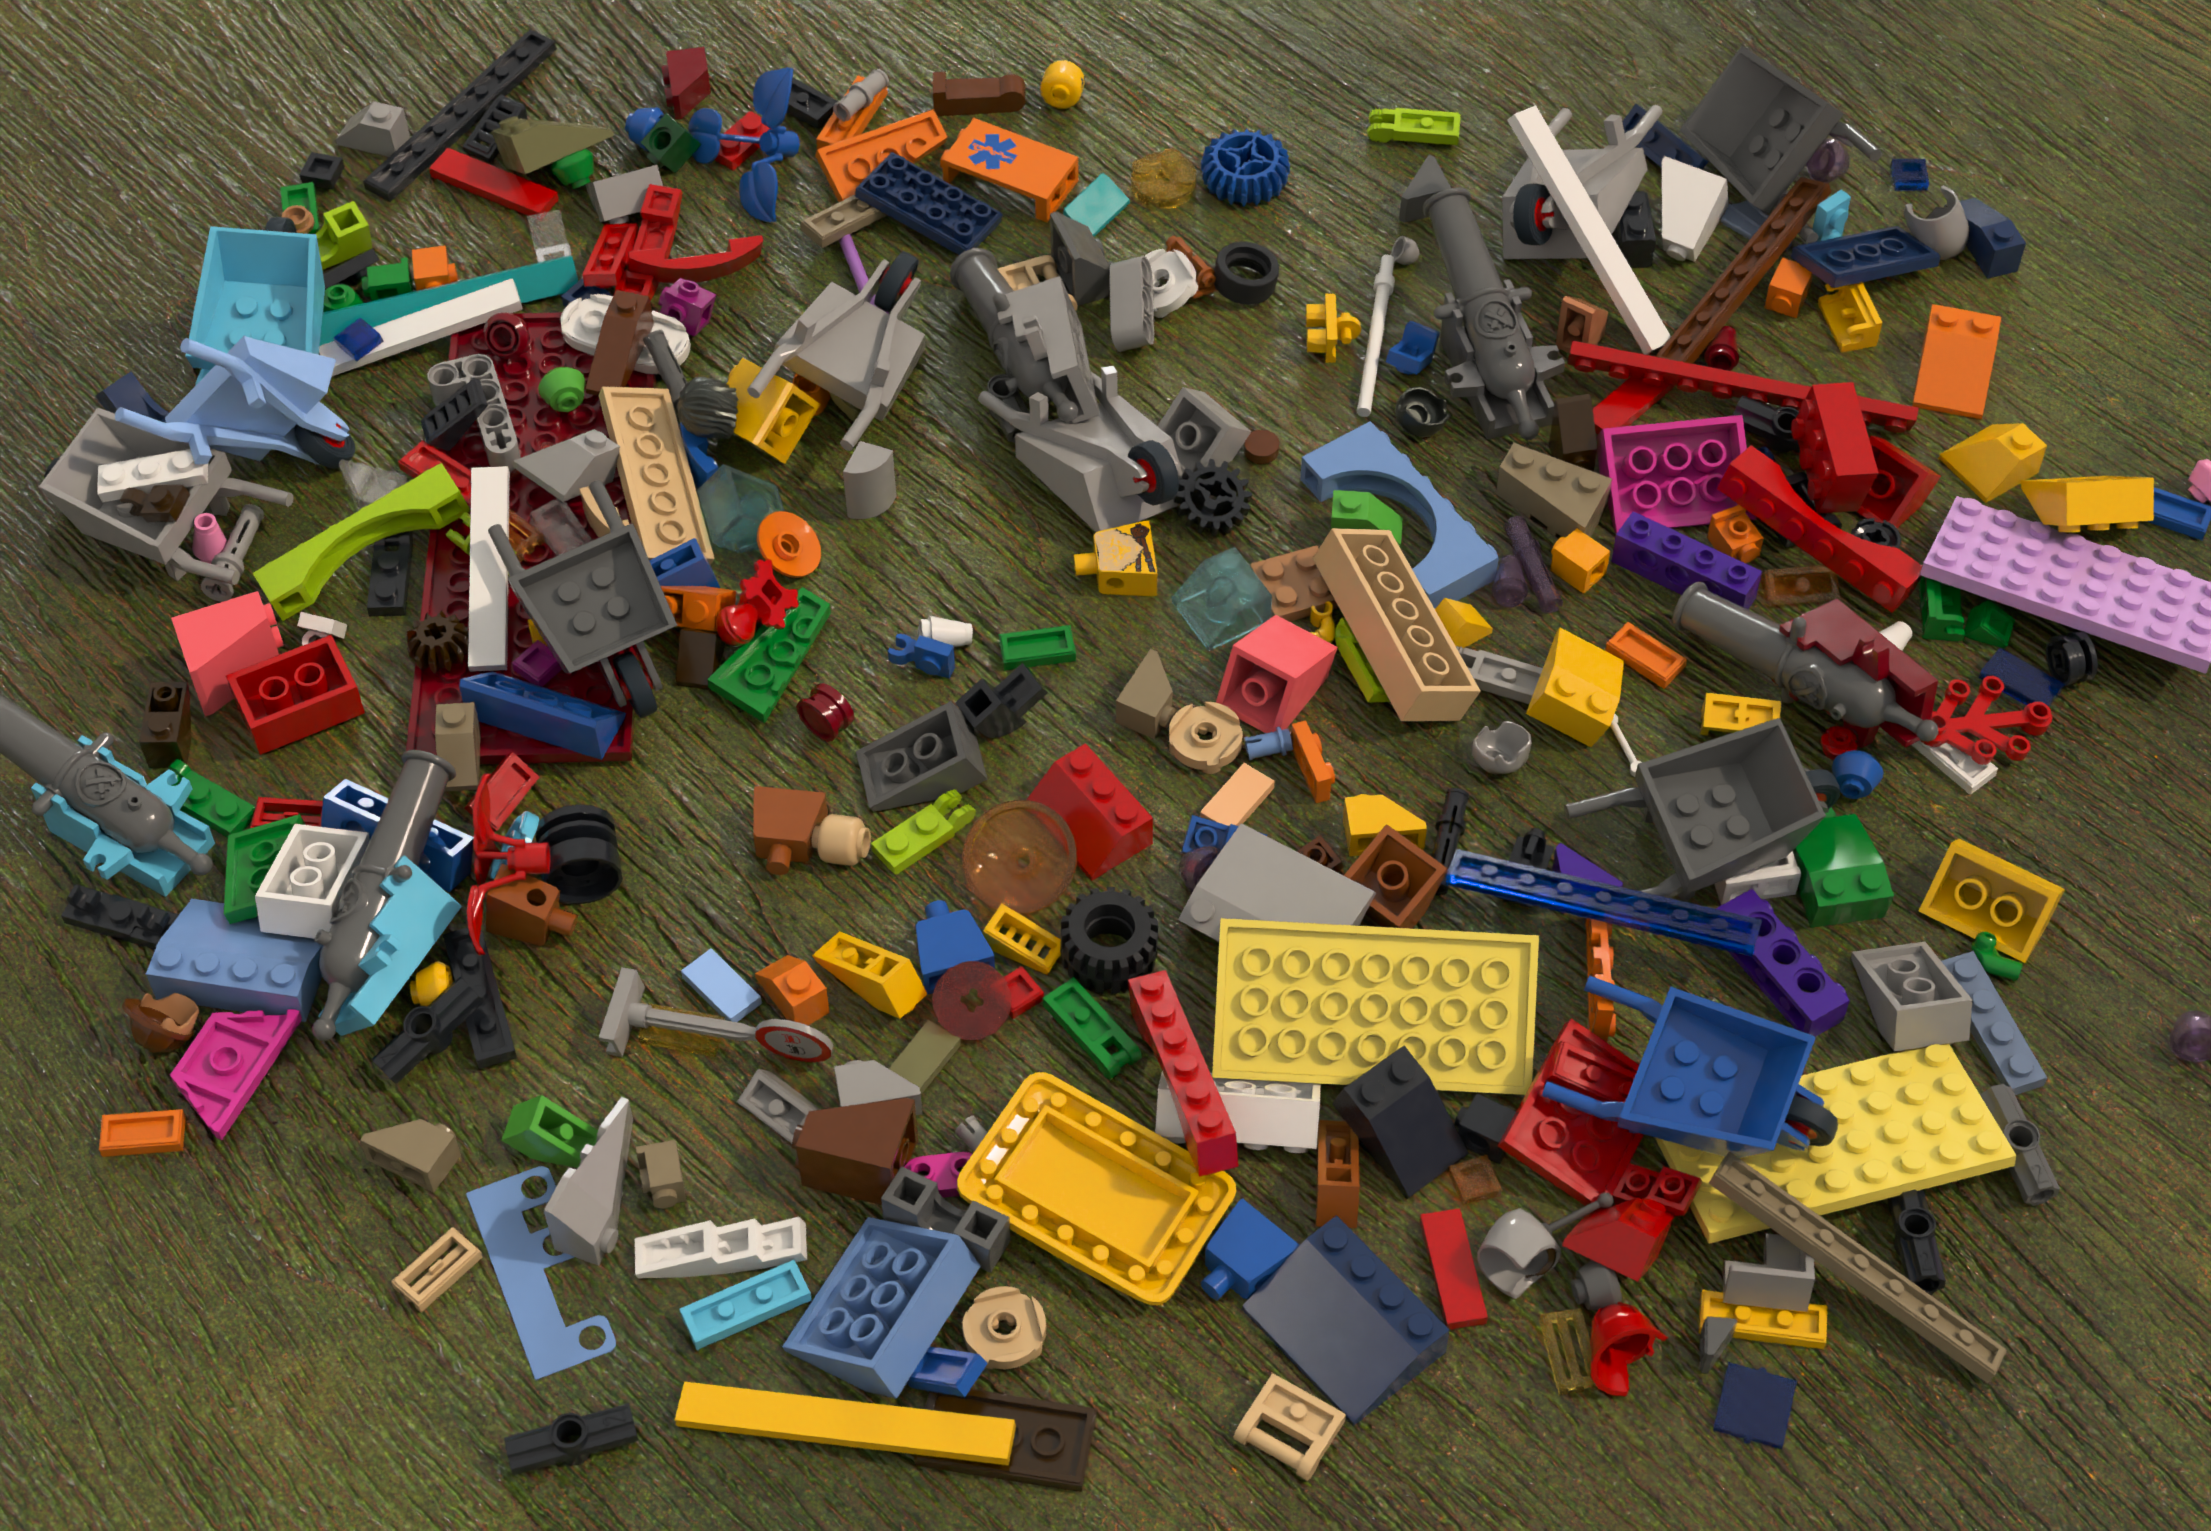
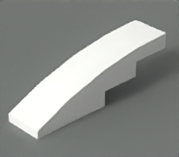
M800 1217L766 1225H760L756 1219H751L721 1227H716L710 1220L635 1238V1275L638 1278H682L719 1275L780 1266L791 1260H795V1262L807 1260L806 1223Z

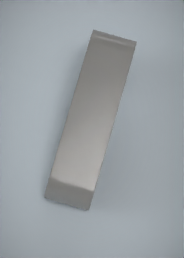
M475 354L442 362L431 367L427 373L432 399L436 406L472 379L476 378L481 381L488 406L476 419V423L490 467L508 466L510 475L515 474L518 470L513 467V461L521 458L519 446L491 358L486 355Z

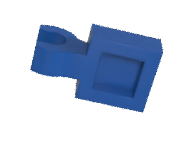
M905 634L896 635V646L904 649L895 650L889 648L888 659L890 662L903 665L910 661H915L917 669L929 675H939L950 679L955 669L953 645L921 635L917 641Z

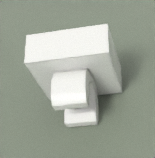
M303 612L300 613L297 624L298 627L309 630L302 638V646L315 641L318 637L324 638L329 635L344 639L347 624L337 620Z

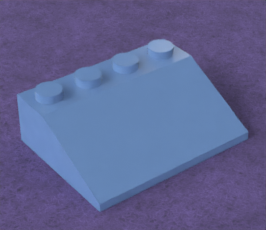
M191 899L158 941L146 976L156 999H163L173 993H178L192 999L199 1006L238 1012L263 1010L265 1016L287 1015V1009H296L300 1011L302 1021L306 1022L322 978L319 959L323 945L315 942L313 938L261 932L258 916L230 924L224 915V903Z
M868 1217L782 1348L787 1353L866 1392L897 1399L981 1266L959 1235Z

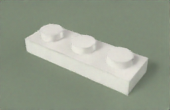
M186 449L98 465L97 494L102 502L119 500L126 488H136L149 494L154 485H184L185 487L207 484L208 463L195 464L191 450Z

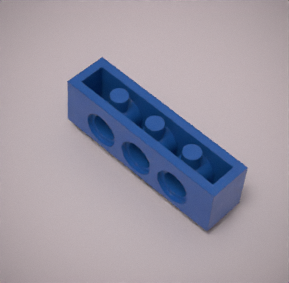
M344 779L323 797L321 827L369 833V839H371L389 798ZM434 819L418 868L443 890L450 892L471 873L473 837Z

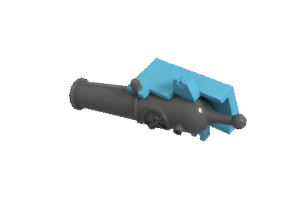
M0 694V753L40 783H35L31 787L36 799L32 805V812L37 816L43 815L50 832L87 852L83 861L88 870L93 872L97 864L104 863L97 868L102 878L108 880L120 871L164 897L176 887L190 870L199 876L206 875L211 871L213 862L206 853L213 847L215 842L209 826L180 811L192 791V786L188 779L183 777L180 784L172 786L178 782L175 772L168 769L147 785L144 776L114 760L112 752L108 750L114 742L111 733L104 732L93 742L82 735L77 740V744Z
M408 750L401 755V760L404 764L361 862L352 870L353 878H350L345 885L340 902L329 921L332 927L329 932L320 929L315 936V942L323 945L319 959L321 976L329 984L326 1004L318 1015L320 1018L312 1025V1033L317 1040L328 1041L335 1035V1032L343 1036L375 1025L462 907L418 868L447 782L452 781L456 777L455 768L448 761L435 754L422 750Z

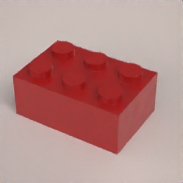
M1854 383L1812 385L1806 399L1801 403V409L1796 419H1793L1791 425L1792 436L1794 440H1798L1800 448V466L1802 470H1806L1808 477L1807 490L1809 499L1814 500L1818 514L1858 511L1879 472Z
M332 635L226 675L236 706L259 755L365 714L357 685Z

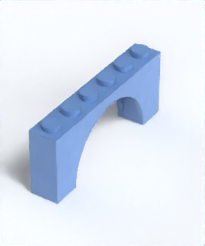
M1371 421L1302 457L1300 480L1320 502L1332 498L1333 490L1370 492L1371 494L1385 496L1404 504L1423 520L1432 536L1433 546L1427 556L1412 570L1434 609L1444 598L1458 601L1496 580L1499 557L1494 547L1486 544L1478 536L1473 525L1461 518L1455 511L1452 503L1448 499L1443 498L1433 488L1431 481L1426 476H1422L1412 466L1408 456L1400 453L1391 443L1388 435L1383 431H1379Z

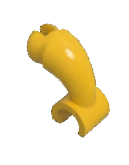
M1327 601L1325 602L1324 613L1318 612L1315 606L1312 605L1310 622L1319 629L1310 633L1332 643L1335 637L1336 626L1332 618L1333 605Z

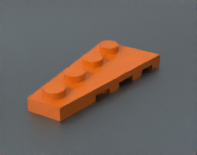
M933 109L817 149L815 157L838 202H841L855 195L858 185L891 152L915 164L945 144L948 136Z
M1589 898L1585 918L1587 980L1589 976L1615 985L1614 980H1611L1614 951L1613 947H1609L1608 937L1612 935V915L1606 914L1604 898ZM1587 992L1589 1031L1607 1042L1608 1037H1615L1616 1014L1613 1013L1614 1001Z

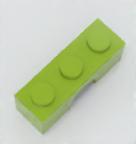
M354 201L323 213L324 224L315 233L317 235L322 270L373 248L369 225Z

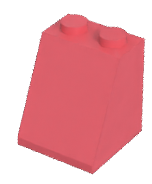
M258 591L171 618L205 717L214 714L234 699L226 675L279 655L277 648L284 647L278 626L270 627L277 624L271 604L263 605Z
M1275 615L1233 645L1216 703L1227 706L1237 714L1240 720L1264 733L1274 732L1276 727H1281V730L1287 729L1328 678L1338 647Z

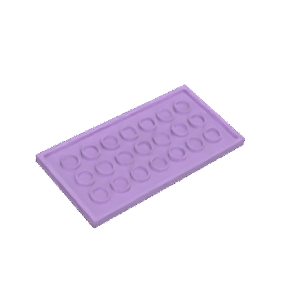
M1956 496L1920 572L1921 576L2204 674L2207 673L2211 663V581L2194 577L2181 569L2173 570L2161 566L2146 557H2135L2123 553L2114 546H2103L2088 541L2078 534L2058 532V530L2052 529L2049 525H2043L2042 522H2032L2017 517L2008 510H1997L1982 505L1979 501L1972 498Z

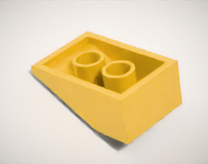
M1559 628L1555 634L1526 714L1592 747L1607 731L1613 720L1620 700L1624 660Z

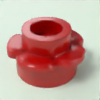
M1840 726L1828 728L1826 734H1823L1820 739L1824 754L1832 760L1846 751L1856 750L1858 746L1855 742L1857 737L1854 732Z

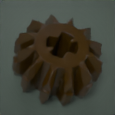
M441 610L436 617H431L426 613L424 621L413 620V629L407 631L406 636L407 651L409 657L412 658V661L416 662L420 670L430 667V670L436 674L440 668H445L450 672L453 663L463 665V655L468 654L469 634L467 627H465L464 623H460L455 614L446 618V615Z

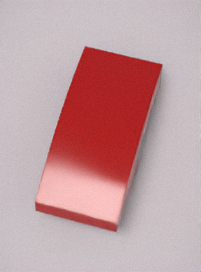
M1629 1163L1612 1197L1616 1205L1637 1197L1642 1200L1645 1198L1653 1199L1666 1207V1211L1675 1216H1682L1686 1214L1702 1181L1699 1177L1665 1166L1658 1173Z

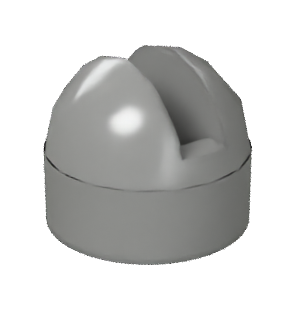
M1400 236L1395 241L1391 251V256L1395 258V262L1402 265L1413 264L1420 255L1417 243L1405 236Z

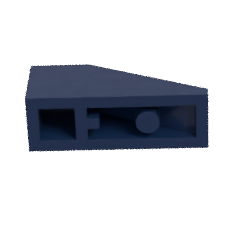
M1976 198L1960 201L1969 224V239L1966 246L1986 278L1989 279L2017 272L2026 242L2011 219Z

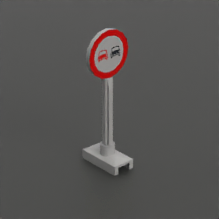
M621 968L599 1035L600 1041L609 1042L606 1049L607 1054L623 1057L632 1026L642 1028L654 1026L738 1041H756L775 1054L801 1062L815 1063L826 1061L833 1052V1043L828 1036L810 1026L790 1020H764L757 1027H750L738 1022L654 1009L651 1005L640 1003L645 986L637 970Z

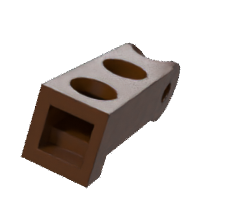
M933 72V105L937 116L1010 113L1019 111L1025 105V82L1018 75L1008 74L1001 78L946 79V72Z

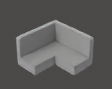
M1766 1233L1763 1244L1764 1264L1725 1260L1723 1267V1303L1807 1312L1815 1281L1814 1259L1783 1236Z

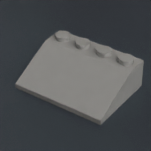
M1241 823L1195 886L1178 920L1218 942L1220 918L1359 926L1376 892Z

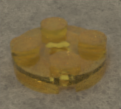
M1168 148L1163 152L1152 153L1133 162L1131 189L1134 196L1140 202L1149 205V201L1159 203V208L1168 209L1183 205L1192 197L1193 190L1197 184V172L1194 165L1188 159L1182 157L1177 149ZM1160 178H1168V179H1169V182H1164V180H1158V179H1160Z

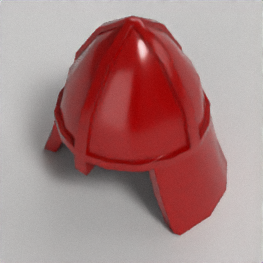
M1618 1302L1617 1304H1610L1604 1308H1599L1592 1320L1590 1350L1592 1353L1591 1378L1598 1389L1609 1395L1626 1397L1629 1392L1627 1364L1637 1361L1645 1354L1652 1357L1655 1353L1652 1348L1655 1338L1662 1342L1669 1338L1660 1332L1651 1323L1649 1318L1644 1316L1633 1305Z

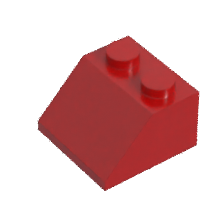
M1870 436L1869 440L1879 473L1862 505L1856 512L1866 519L1874 518V522L1883 523L1885 520L1893 524L1897 529L1923 505L1941 476L1887 440Z
M1637 1197L1610 1208L1585 1215L1566 1236L1562 1246L1638 1282L1658 1258L1675 1215L1666 1211V1207L1658 1201L1648 1198L1642 1200Z

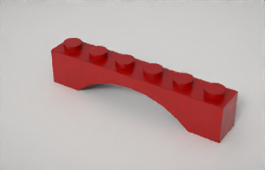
M1752 445L1729 464L1717 487L1720 492L1891 613L1914 592L1922 578L1920 575L1922 565L1900 549L1856 537L1821 517L1797 495L1785 478L1780 465Z
M1166 970L1128 979L1131 1014L1141 1038L1149 1044L1161 1066L1178 1113L1187 1149L1199 1177L1238 1167L1236 1131Z

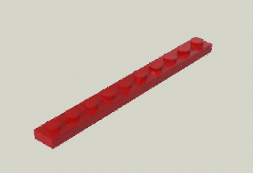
M1572 341L1567 362L1568 365H1573L1576 370L1590 373L1599 370L1608 372L1609 376L1617 379H1628L1630 376L1643 379L1644 383L1653 386H1661L1663 383L1676 385L1679 390L1693 393L1698 390L1712 392V396L1720 399H1731L1732 396L1741 398L1744 395L1765 405L1769 403L1779 405L1780 408L1791 407L1800 411L1801 403L1806 399L1811 388L1810 386ZM1857 396L1865 426H1869L1872 423L1882 425L1890 432L1903 433L1905 430L1911 431L1917 421L1918 407Z

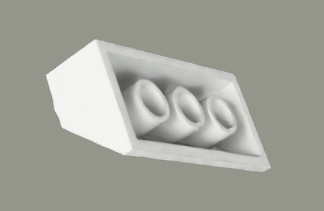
M1162 1071L1158 1087L1155 1133L1173 1143H1186L1178 1113ZM1213 1078L1236 1131L1237 1143H1244V1147L1253 1150H1264L1268 1148V1145L1284 1146L1285 1151L1292 1153L1308 1152V1148H1317L1321 1084Z

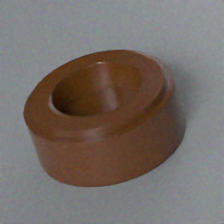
M1255 430L1249 434L1244 442V454L1253 463L1268 464L1274 461L1279 454V439L1268 430Z

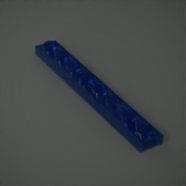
M1456 849L1446 877V885L1464 890L1475 891L1753 957L1762 920L1460 849Z

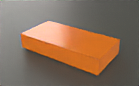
M1627 622L1606 643L1605 647L1606 652L1624 660V664L1663 689L1686 667L1687 663L1685 657L1630 622Z
M183 1109L102 1115L99 1152L102 1157L183 1151L185 1113Z

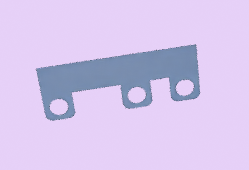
M544 1166L535 1167L466 1193L535 1380L611 1352L616 1346V1339L609 1321L602 1315H597L565 1327L544 1269L574 1258V1256L566 1253L558 1256L547 1254L543 1249V1242L550 1235L549 1228L547 1227L530 1234L522 1211L549 1202L556 1189L550 1170ZM532 1176L542 1177L547 1182V1191L543 1196L536 1199L525 1197L521 1191L522 1183ZM589 1326H598L606 1334L604 1344L595 1350L585 1349L579 1343L581 1331Z

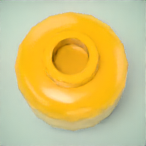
M1066 60L1050 64L1045 70L1040 86L1041 96L1044 101L1057 109L1073 107L1080 100L1085 83L1083 72L1076 64Z

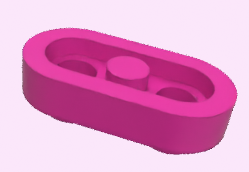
M955 1152L920 1156L911 1159L904 1168L915 1173L927 1171L929 1174L925 1178L937 1183L938 1192L943 1198L960 1196L957 1190V1178L960 1172L957 1169L965 1166L972 1153Z

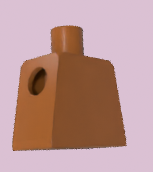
M761 786L754 787L753 837L757 857L767 859L766 869L770 873L775 875L787 874L790 861L805 863L811 859L815 850L812 847L814 827L820 826L823 819L828 816L826 793Z
M501 864L494 880L514 874L515 870H508V865ZM526 874V880H516L490 889L487 893L486 932L538 946L545 945L551 931L570 937L575 929L578 915L559 909L560 891L556 887Z

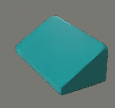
M1101 173L1064 208L1063 215L1088 226L1095 237L1130 203V199L1106 174Z

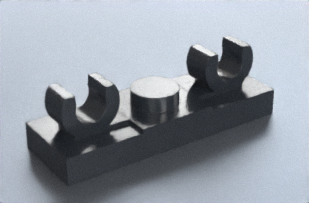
M74 885L67 897L69 903L61 915L66 924L153 950L156 949L158 941L179 916V914L148 906L145 903L80 885Z

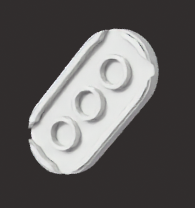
M594 294L590 295V299L582 301L581 298H578L566 306L560 320L563 338L571 347L594 356L604 316L612 301V296ZM652 310L654 326L651 332L663 330L679 365H681L690 353V341L686 328L679 320ZM644 345L633 370L646 374H660L649 350Z

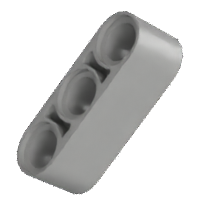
M1146 256L1110 265L1111 337L1115 348L1119 352L1152 345L1154 342L1153 275L1151 265Z

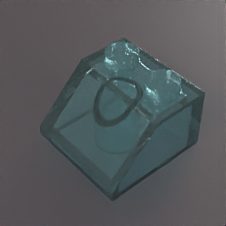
M725 464L697 490L712 542L721 548H727L737 553L759 549L757 530L761 521L773 512L785 511L776 485Z
M1232 547L1203 560L1172 596V603L1206 649L1210 651L1255 630L1271 618L1272 595L1236 547Z

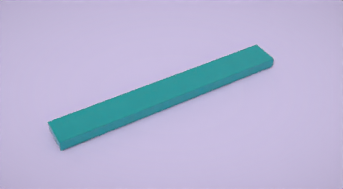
M569 255L323 312L320 346L512 278L517 287L521 303L563 294L579 282L573 257Z

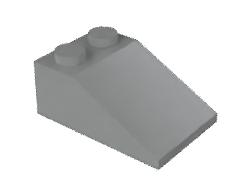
M1925 941L1852 952L1851 959L1878 1030L1894 1051L1928 1047L1932 1044L1941 1045L1949 1043L1951 1045L1955 1042L1969 1041L1972 998Z

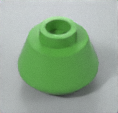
M558 367L545 374L539 383L538 391L541 398L554 410L570 412L582 403L586 381L580 371L570 367Z

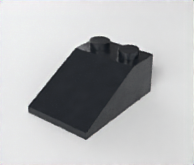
M1405 1045L1343 1088L1332 1103L1406 1199H1409L1469 1154L1430 1077Z

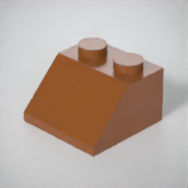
M1386 824L1343 876L1376 892L1365 913L1366 916L1381 927L1412 929L1426 913L1448 869Z

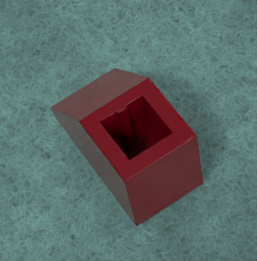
M705 47L666 51L668 65H661L664 85H671V87H665L664 89L667 107H674L675 120L684 118L711 93Z

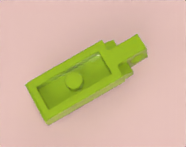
M1341 617L1340 622L1335 628L1334 639L1338 650L1367 702H1390L1345 617Z

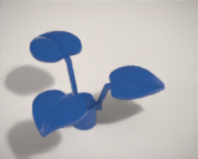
M782 68L765 72L758 78L753 92L754 109L758 114L762 115V124L771 128L764 132L760 138L720 133L722 126L721 115L711 108H702L692 115L688 126V132L701 143L700 147L692 154L693 158L699 163L709 164L716 159L720 150L719 139L760 144L761 150L770 156L752 163V171L745 172L742 175L739 186L740 200L744 209L754 218L766 222L777 221L775 206L778 180L774 167L769 163L782 161L783 157H794L798 153L800 146L799 137L794 131H786V127L779 126L783 122L788 108L793 68Z

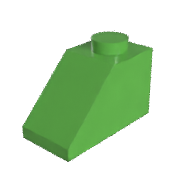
M1333 490L1331 529L1390 530L1401 549L1403 517L1370 492Z
M543 1095L513 1106L501 1141L532 1160L578 1168L582 1160L580 1152L586 1144L595 1146L598 1130Z

